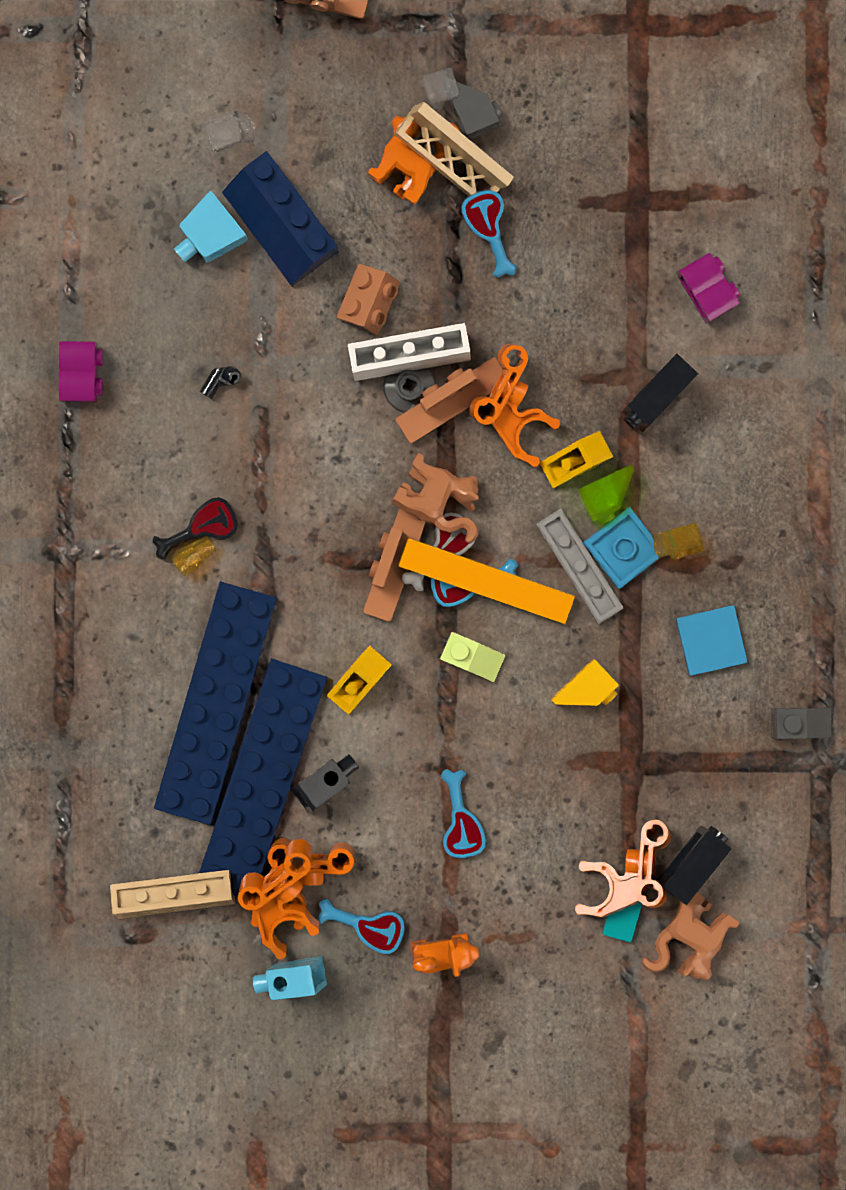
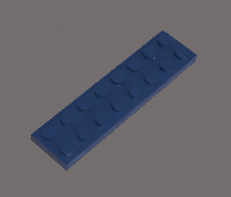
M219 582L154 809L204 824H212L277 597L225 582Z
M273 658L270 660L199 873L229 870L232 893L235 897H238L241 880L246 874L254 872L262 874L328 678L327 676Z

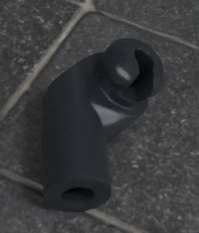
M233 366L215 368L211 371L199 392L213 399L219 387L239 383L241 373Z

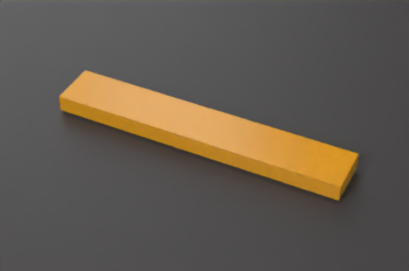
M409 537L398 563L399 567L563 624L566 623L575 598L572 594Z

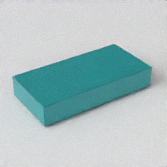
M636 903L606 916L602 934L631 943L642 903Z

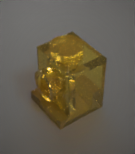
M697 522L652 535L654 550L659 558L670 555L671 560L705 551Z

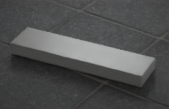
M562 509L557 510L535 524L598 624L623 609V606Z

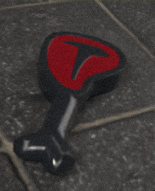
M220 497L212 498L193 513L185 530L169 538L153 537L152 542L157 547L156 557L165 560L173 548L189 540L199 539L204 536L219 540L228 539L238 529L237 517L233 508L225 499Z

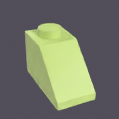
M451 632L440 659L494 682L505 655Z

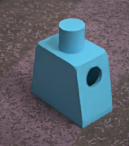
M210 191L180 223L179 228L187 238L173 249L184 263L197 252L208 263L248 241V238L213 192Z
M322 956L277 963L268 968L266 974L253 977L255 993L269 992L271 1000L316 995L327 985Z

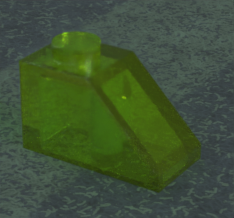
M632 464L576 491L590 523L598 520L599 525H602L616 518L614 512L620 510L634 472Z

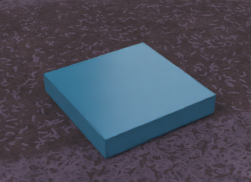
M628 507L583 542L584 546L617 589L623 587L666 554L631 507Z
M734 605L675 618L689 676L748 663Z

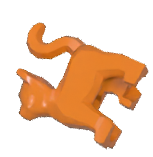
M395 116L391 123L393 137L384 148L381 163L378 168H370L367 175L380 185L394 170L405 176V180L402 184L395 186L393 194L402 200L406 198L415 206L426 191L428 180L436 169L394 135L406 118ZM412 121L405 133L412 139H415L419 135L421 127ZM449 122L451 125H453L457 130H459V131L461 132V129H460L459 126H457V125L454 124V123ZM434 142L437 151L433 156L437 159L445 158L444 146L439 142Z
M467 933L452 935L451 939L426 942V939L411 942L412 958H414L412 961L413 969L425 974L452 968L454 976L459 977L462 970L471 967L479 958L478 947L469 942Z

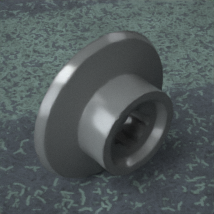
M428 368L386 375L384 394L393 408L405 413L420 404V399L424 398L422 392L435 385L436 381ZM407 380L417 384L414 392L410 393V391L403 389Z

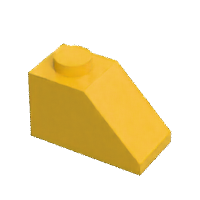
M598 431L579 439L541 461L540 465L552 488H556L611 459L613 455L601 432Z
M369 645L327 694V697L349 715L392 664Z
M592 659L550 700L556 705L598 706L601 702L607 705L618 694L615 689L619 684L595 659Z

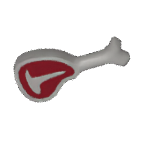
M452 512L443 515L448 521L462 517ZM435 526L436 541L433 546L461 556L472 547L475 541L472 543L465 541L467 535L465 528L447 532ZM414 571L407 572L402 575V582L413 585L416 591H423L425 575Z

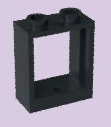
M676 353L622 411L626 416L623 420L633 430L637 431L640 429L644 432L699 373Z
M700 825L656 881L687 906L732 850L726 844L729 839L712 826L706 829Z

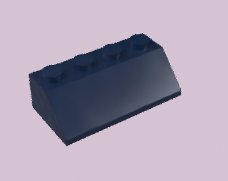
M268 151L246 165L222 191V194L291 287L339 252L337 244Z

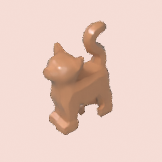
M418 453L408 475L413 480L424 485L422 491L415 493L411 490L410 485L403 482L395 494L392 504L407 513L417 515L424 522L436 525L443 531L452 532L465 528L467 530L465 541L472 543L478 536L479 529L476 523L467 517H457L448 521L443 517V512L449 497H453L466 509L473 512L475 509L473 503L479 499L477 495L479 490L478 479L475 476L458 478L446 469L430 466L424 463V456Z
M696 893L687 906L683 902L680 903L676 916L659 933L655 942L659 955L658 959L653 961L649 958H643L642 964L650 972L657 973L663 971L669 965L671 956L667 943L672 939H676L694 950V953L684 960L678 969V973L683 974L685 977L689 975L694 979L707 981L712 976L711 959L721 949L728 928H737L740 922L730 915L721 913L707 926L699 920L700 915L703 911H709L713 904L705 900L699 893Z

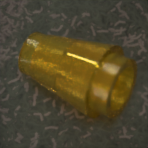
M205 536L175 550L176 554L170 558L183 576L189 573L192 575L216 549L209 538Z

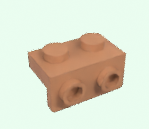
M358 264L336 318L378 335L386 322L387 313L393 299L397 295L400 281L385 271Z

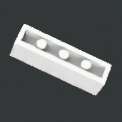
M465 323L348 344L355 381L402 373L407 370L414 371L471 360Z

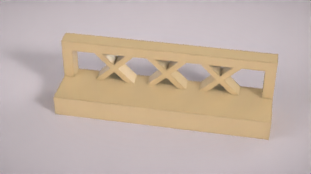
M425 102L413 106L394 134L468 196L477 193L475 179H484L492 186L490 190L498 192L499 189L508 187L514 178ZM412 121L421 127L423 139L414 140L405 133ZM430 142H439L444 146L445 158L437 159L431 154ZM461 160L466 164L468 177L459 178L454 173L452 161Z
M229 870L110 885L112 915L118 919L236 904L235 896L232 893Z

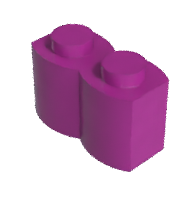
M710 253L677 272L681 284L706 324L740 304L738 288L732 281L730 283L727 282L723 275V272H725L723 263L719 257L713 258Z
M59 341V401L68 403H97L98 396H103V379L98 378V366H103V349H98L96 342Z

